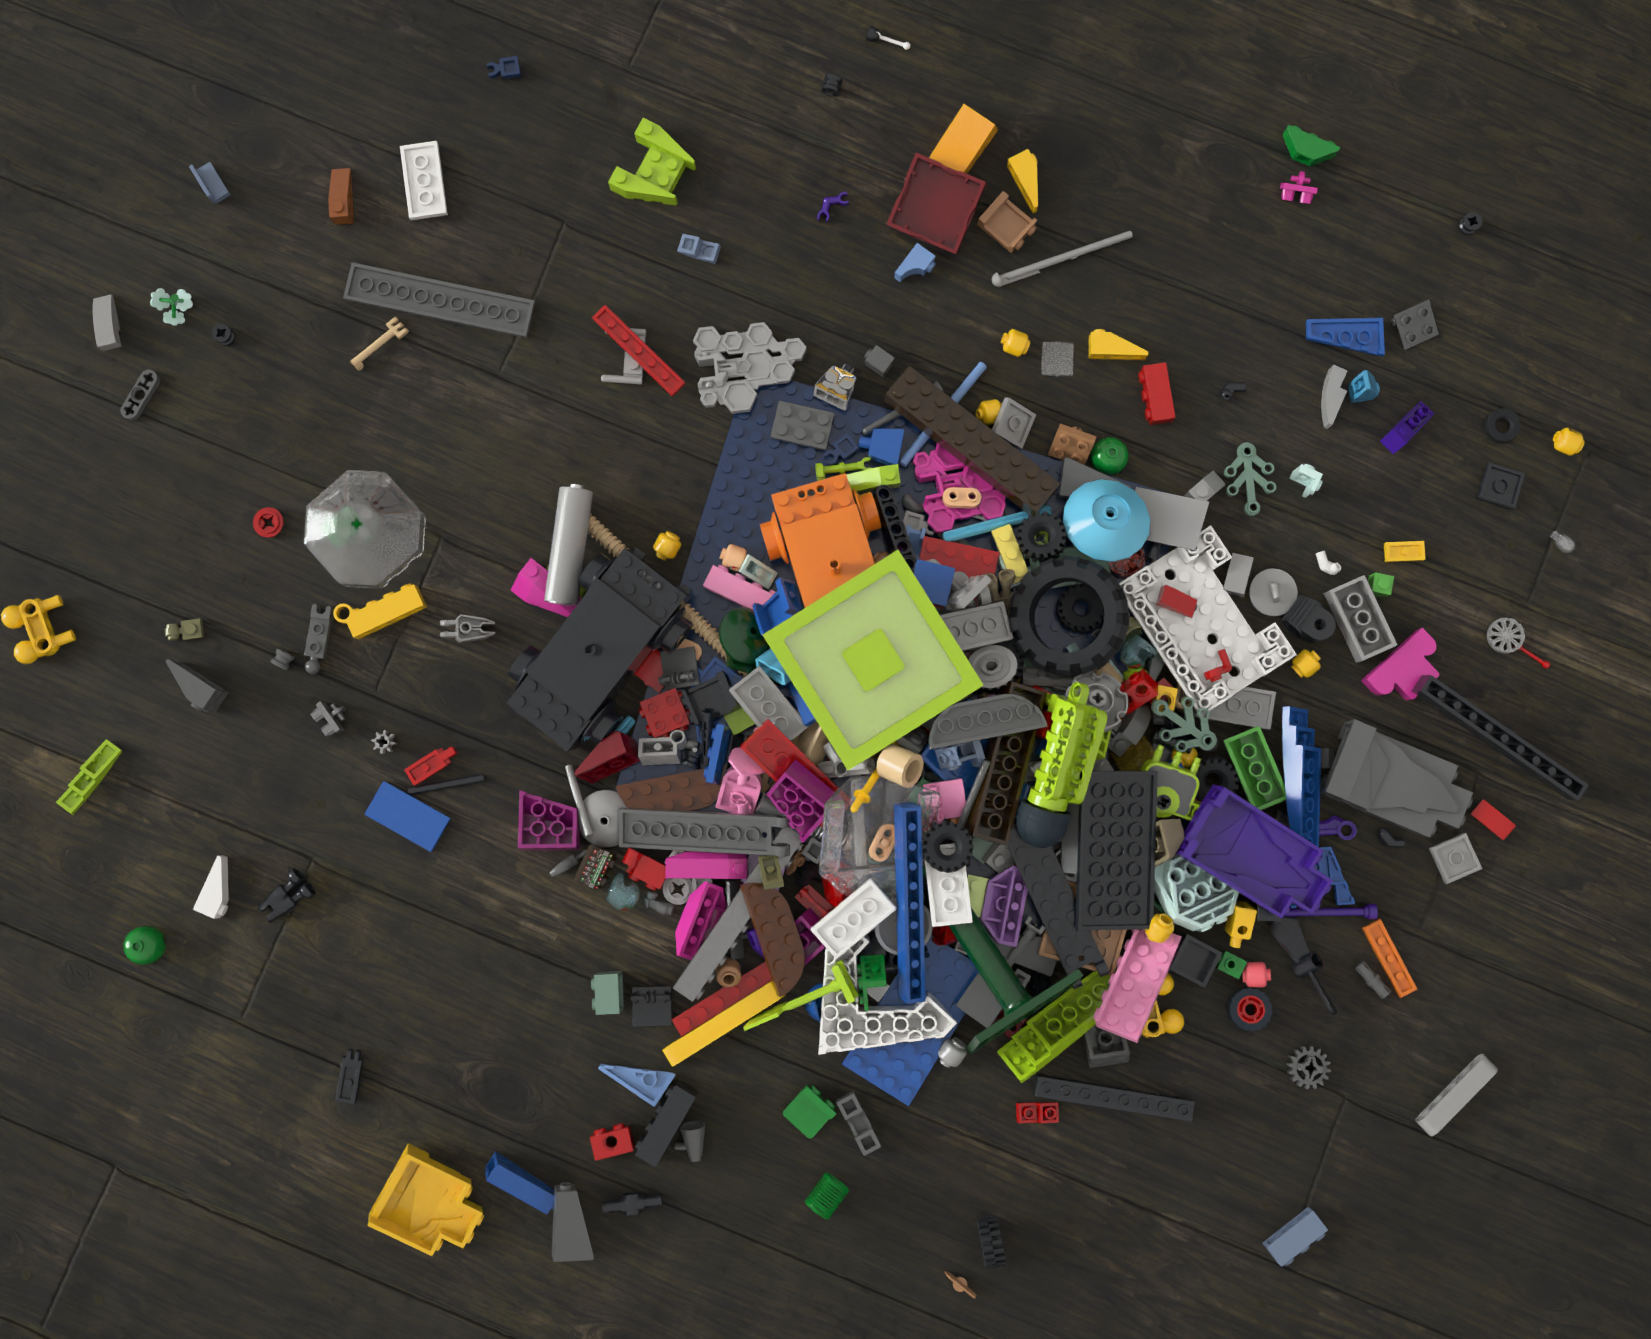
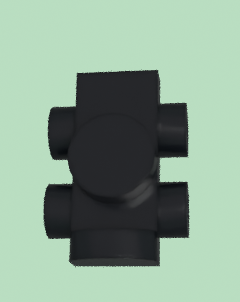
M805 861L801 866L803 871L797 870L793 874L796 878L794 882L801 888L809 885L814 876L817 875L819 867L812 861L809 863Z

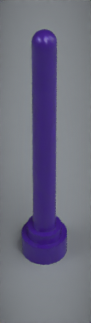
M1366 904L1362 908H1319L1313 914L1301 908H1291L1286 916H1363L1367 919H1377L1378 910L1376 904Z

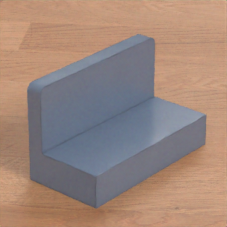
M211 162L198 169L193 165L189 166L206 196L214 204L231 195Z

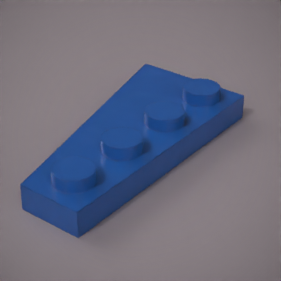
M1383 318L1307 319L1305 321L1306 340L1381 357L1385 355Z

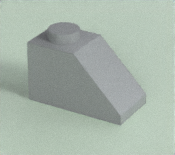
M1213 470L1184 496L1207 501L1226 484Z

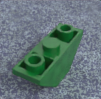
M1288 125L1282 135L1292 159L1307 166L1334 158L1340 149L1334 142L1320 139L1313 133H1306L1297 126Z

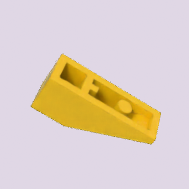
M1027 149L1009 158L1007 168L1031 212L1034 214L1038 208V162L1035 155L1031 154Z
M1096 329L1089 335V359L1145 360L1148 356V351L1111 332H1105L1103 329Z

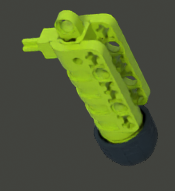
M1073 683L1068 697L1053 693L1052 695L1046 694L1044 704L1049 706L1047 711L1052 712L1051 720H1053L1051 730H1047L1045 738L1048 741L1046 748L1042 749L1040 754L1042 762L1040 768H1036L1034 775L1037 778L1035 786L1031 787L1028 799H1021L1016 819L1017 829L1021 838L1033 847L1048 848L1061 841L1067 831L1071 813L1067 811L1068 803L1081 804L1087 792L1107 723V713L1100 708L1086 703L1089 687L1084 683ZM1081 687V692H1080V695L1078 696V691H1079V688Z

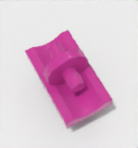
M1300 171L1298 176H1291V181L1297 182V184L1281 183L1280 185L1282 200L1293 201L1294 193L1298 191L1301 192L1299 202L1306 204L1311 203L1313 194H1317L1318 188L1302 186L1303 183L1310 184L1311 178L1305 177L1304 171Z

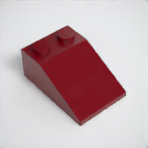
M620 731L610 733L608 737L599 742L574 772L575 776L593 784L640 762L636 740Z

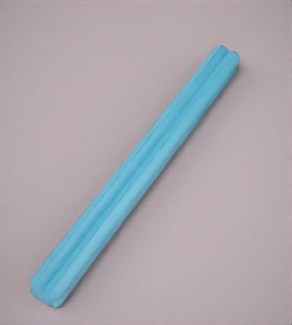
M1049 505L1043 506L1040 510V515L1044 514V511L1048 512V515L1052 514ZM1022 511L945 531L942 534L943 540L952 542L990 532L1008 524L1010 526L1021 524L1024 518L1028 519V514Z

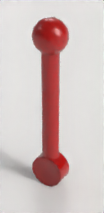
M1523 645L1518 649L1541 663L1543 668L1547 669L1550 667L1548 661H1543L1523 648Z

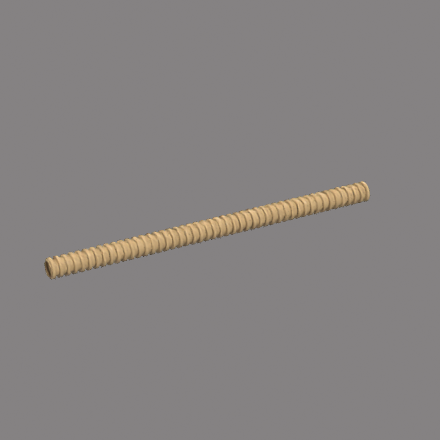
M590 513L588 534H592L591 537L596 538L595 540L600 542V545L604 546L605 550H609V554H613L614 558L617 557L626 548V545L621 544L622 541L617 540L618 538L613 536V533L609 532L608 528H604L605 526L600 524L599 520L596 521V517H592ZM686 604L685 618L693 623L692 630L695 629V633H699L700 638L703 637L705 642L708 641L709 646H713V650L716 649L718 654L721 653L722 658H726V652L720 643L717 629L712 628V624H708V621L704 620L703 616H699V612H695V609L691 608L690 604ZM738 671L739 674H743V677H746L748 675L747 673Z

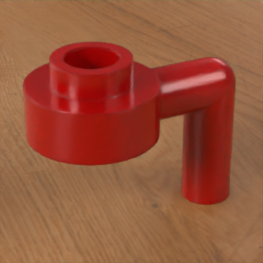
M1225 649L1218 651L1223 666L1204 672L1206 680L1210 679L1211 682L1222 679V674L1232 670V665Z

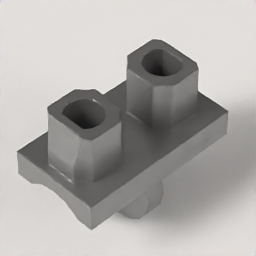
M318 702L316 704L317 708L310 715L316 722H320L324 718L327 720L328 723L321 728L324 735L329 737L335 733L341 734L345 731L340 722L345 720V717L342 715L346 710L344 706L338 708L333 703L329 708L325 702Z

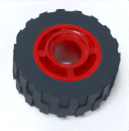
M1245 987L1236 990L1230 996L1231 998L1227 1002L1228 1017L1239 1029L1258 1031L1270 1022L1271 1015L1273 1014L1272 1003H1270L1269 997L1263 991ZM1248 1004H1252L1254 1007V1012L1251 1015H1248L1245 1011V1007Z

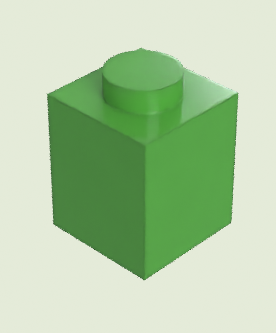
M1376 572L1369 575L1368 584L1374 596L1385 598L1391 595L1394 576Z

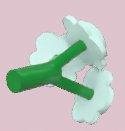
M158 288L156 292L151 293L152 299L150 304L152 307H156L157 310L161 311L163 308H168L170 304L172 305V309L169 312L163 313V321L165 323L176 326L185 322L184 314L178 313L176 309L184 312L192 308L191 294L186 293L183 289H179L177 294H172L170 298L169 294L165 293L162 288Z

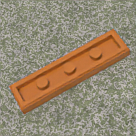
M1377 919L1362 927L1398 998L1416 991L1417 987L1381 919Z

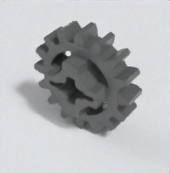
M1310 1045L1308 1049L1301 1046L1300 1052L1294 1049L1296 1055H1289L1292 1061L1286 1063V1065L1291 1067L1287 1073L1293 1074L1290 1079L1293 1082L1297 1081L1296 1085L1299 1087L1304 1084L1305 1089H1309L1310 1085L1312 1088L1317 1089V1083L1323 1086L1322 1079L1328 1080L1329 1078L1325 1074L1326 1072H1331L1326 1067L1331 1064L1330 1061L1324 1060L1327 1055L1324 1053L1320 1054L1321 1050L1319 1048L1314 1050L1313 1046ZM1315 1056L1319 1059L1321 1065L1316 1063ZM1312 1065L1311 1069H1305L1306 1066ZM1297 1070L1301 1071L1303 1079L1298 1075Z

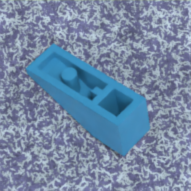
M1368 370L1362 371L1347 385L1350 403L1373 400L1380 391L1375 376Z

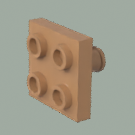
M1060 424L1048 455L1060 460H1064L1065 457L1085 465L1096 436L1083 432L1081 428L1077 430V427Z

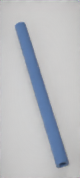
M979 362L950 398L958 403L986 370L987 366L983 362ZM922 431L898 462L906 467L930 437Z

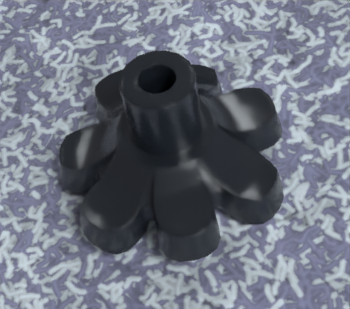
M1033 971V974H1030L1032 982L1028 983L1030 989H1033V996L1041 994L1047 989V986H1050V980L1045 974H1040L1037 971Z

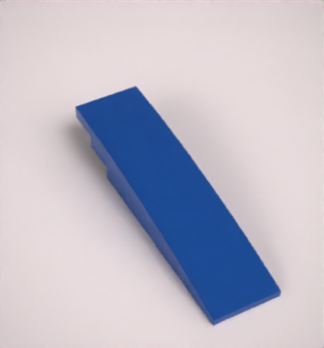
M1283 706V766L1289 826L1292 831L1319 847L1321 748L1314 747L1315 729L1308 728V710Z

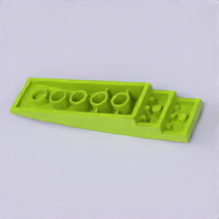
M1093 971L1081 980L1083 986L1075 990L1071 988L1028 1020L1026 1022L1027 1025L1014 1034L1012 1040L997 1051L998 1055L1021 1083L1048 1064L1096 1024L1093 1018L1094 1013L1103 1003L1101 998L1104 991H1108L1110 987L1109 980L1111 975L1100 977L1097 971Z

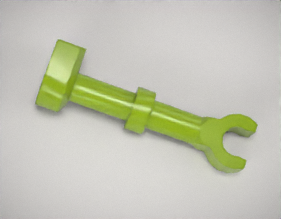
M865 457L857 463L844 464V462H840L839 465L831 466L815 463L817 481L825 479V474L840 472V474H843L845 471L872 469L871 467L866 468L864 466V463L870 462L871 458Z

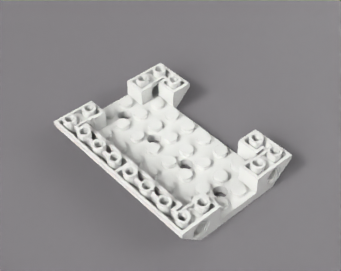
M1212 526L1200 532L1195 550L1177 547L1119 583L1128 600V608L1141 625L1185 695L1194 700L1195 704L1193 707L1196 711L1201 707L1209 711L1238 691L1297 655L1276 623L1254 634L1227 591L1223 590V585L1213 570L1231 559L1232 556ZM1171 570L1174 573V579L1168 580L1165 577V571ZM1162 586H1171L1197 599L1196 609L1192 618L1156 605ZM1209 634L1216 636V644L1208 642L1207 637ZM1225 649L1231 665L1237 668L1238 675L1233 677L1227 672L1222 674V679L1211 682L1210 679L1206 680L1204 672L1223 666L1218 651ZM1203 710L1200 715L1206 714L1205 710Z

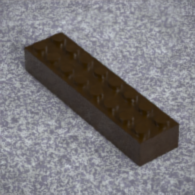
M1008 681L1006 686H1001L999 695L1013 694L1022 696L1036 705L1042 712L1047 692ZM1037 729L987 739L984 756L991 763L964 828L967 829L971 837L1008 846Z

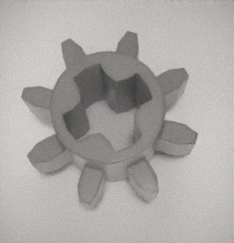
M384 730L383 734L376 732L377 737L371 740L376 745L373 749L378 750L380 748L381 754H385V750L393 752L392 746L397 745L393 741L395 735L391 734L388 736L387 730ZM381 740H387V744H381Z

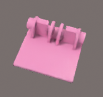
M962 778L923 784L929 821L940 824L944 819L961 816L966 803Z

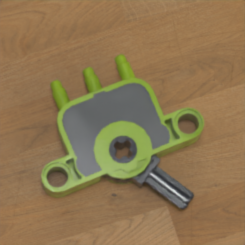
M1158 745L1153 758L1144 762L1140 770L1158 771L1156 820L1174 819V815L1191 820L1194 812L1201 804V802L1195 801L1199 789V780L1196 774L1201 759L1195 757L1190 770L1179 767L1182 756L1180 751H1176L1171 764L1161 761L1164 746ZM1163 796L1165 799H1163V803H1160L1159 801Z

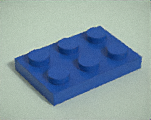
M717 724L716 728H713L711 736L714 739L713 746L708 750L709 766H706L704 770L705 782L720 785L731 732L730 727Z

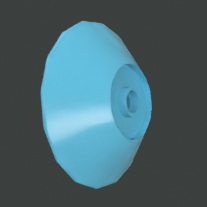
M1101 479L1085 483L1072 492L1064 506L1063 524L1068 539L1080 552L1095 560L1113 562L1129 558L1142 548L1149 535L1150 516L1145 502L1133 489L1117 481ZM1107 513L1112 514L1113 517L1107 516Z

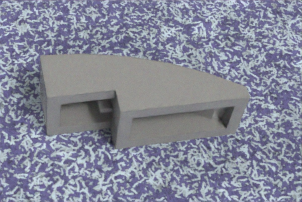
M113 295L94 298L93 325L97 347L102 351L122 347L118 332L121 330Z
M1336 365L1328 369L1322 390L1321 411L1323 425L1326 429L1333 425L1347 393V390L1340 388L1347 370Z

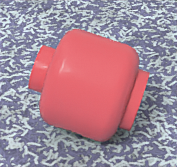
M1264 962L1246 963L1242 975L1243 983H1246L1248 987H1265L1267 981H1271V971L1266 969Z

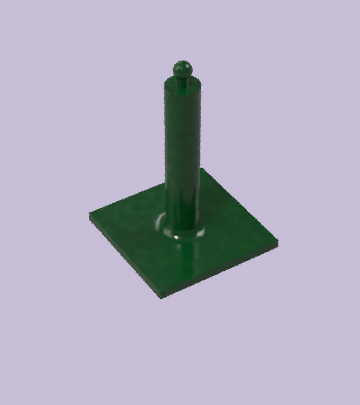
M924 867L923 875L926 877V869ZM972 907V923L948 926L1004 1011V1018L973 1038L966 1047L970 1054L1063 995L1083 976L1080 970L1077 969L1036 997L1030 996Z

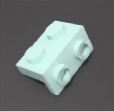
M1301 464L1292 471L1289 479L1306 486L1302 497L1306 498L1319 490L1323 482L1320 480L1323 474L1315 471V468L1311 465Z

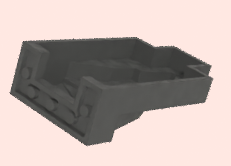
M1354 719L1343 723L1337 738L1341 743L1329 773L1322 776L1320 795L1424 838H1430L1431 835H1434L1437 829L1436 822L1452 829H1459L1460 826H1463L1466 820L1465 812L1473 802V798H1471L1473 792L1451 784L1457 778L1458 771L1456 770L1458 765L1378 733L1376 731L1377 728Z

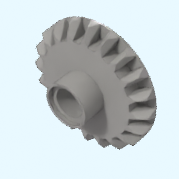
M999 645L982 647L976 650L968 659L983 683L982 689L989 688L991 690L995 687L999 689L1002 685L1006 686L1008 681H1012L1018 668L1016 657L1012 651Z

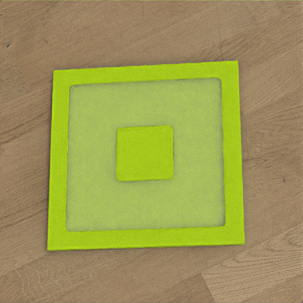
M896 550L763 634V637L848 771L983 686L980 678L899 550Z

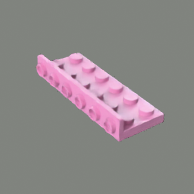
M1132 929L1133 935L1131 939H1127L1124 946L1126 951L1123 957L1120 956L1117 961L1118 969L1110 977V987L1102 995L1101 1001L1103 1003L1094 1013L1093 1018L1095 1019L1096 1027L1138 1043L1182 941V936L1174 933L1170 935L1166 942L1156 943L1148 939L1145 929Z

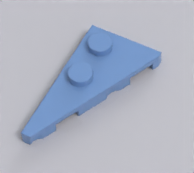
M602 1063L598 1067L603 1073L653 1107L656 1106L676 1075L673 1072Z

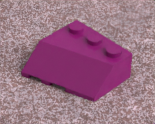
M796 759L766 794L778 811L785 814L790 822L788 824L800 834L799 839L802 843L812 834L841 799L838 794Z
M519 790L518 849L521 851L580 850L578 809Z

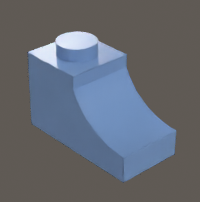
M917 243L896 270L894 278L901 282L912 274L924 276L926 272L930 273L936 265L934 263L935 255Z

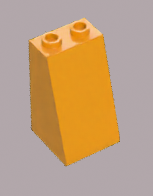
M963 104L929 158L953 170L967 174L998 129L995 124Z

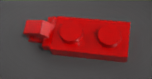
M452 746L445 751L443 748L436 749L405 768L404 771L413 786H416L447 767L451 763L450 758L458 754V752Z

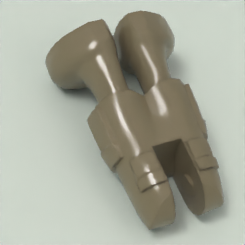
M1004 569L999 572V582L1002 588L1000 594H998L997 577L992 573L983 574L992 580L988 584L991 604L1004 601L1007 616L1010 618L1009 604L1013 594L1011 585L1016 578L1015 572L1011 569Z

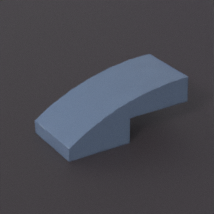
M682 234L677 252L716 264L721 246L718 243L701 240L700 237Z

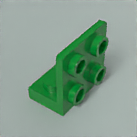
M884 954L860 956L861 964H857L858 976H862L858 977L859 991H863L859 993L860 1005L864 1004L865 1012L869 1011L867 988L887 986Z

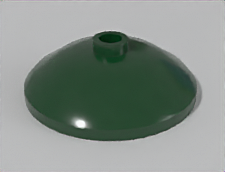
M739 607L731 610L723 617L719 626V639L724 651L729 657L739 663L755 664V659L768 650L770 646L760 634L754 610L747 607Z

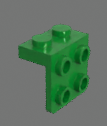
M807 1084L785 1108L783 1116L807 1138L811 1139L829 1119H832L837 1114V1110L835 1109L836 1105L828 1098L825 1100L820 1095L819 1089L814 1085L811 1087Z

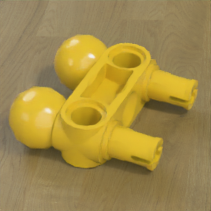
M60 595L45 600L40 598L28 599L19 606L10 605L2 611L1 621L6 627L16 629L25 625L30 640L19 642L14 648V656L20 663L31 664L38 657L51 656L59 651L60 646L76 641L72 630L55 636L47 611L63 606ZM35 606L36 611L30 614L31 607ZM45 641H48V647L45 650H43V643Z
M1167 973L1158 995H1167L1173 990L1174 979L1169 973ZM1156 1000L1141 1035L1148 1038L1157 1037L1165 1032L1176 1034L1184 1026V1017L1182 1013L1175 1009H1168L1160 1015ZM1151 1021L1158 1023V1028L1154 1031L1148 1030V1024Z

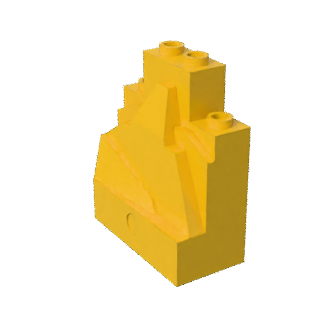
M408 1143L369 1213L368 1226L433 1256L435 1250H440L444 1240L461 1248H464L466 1243L469 1244L474 1236L473 1230L475 1226L481 1224L484 1215L482 1206L465 1199V1197H469L473 1189L470 1178L431 1159L428 1152Z

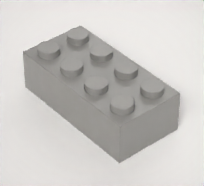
M1365 575L1323 593L1356 663L1397 646Z

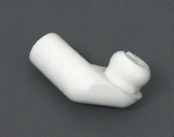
M1325 551L1316 553L1318 564L1322 571L1330 575L1340 572V564L1328 561Z

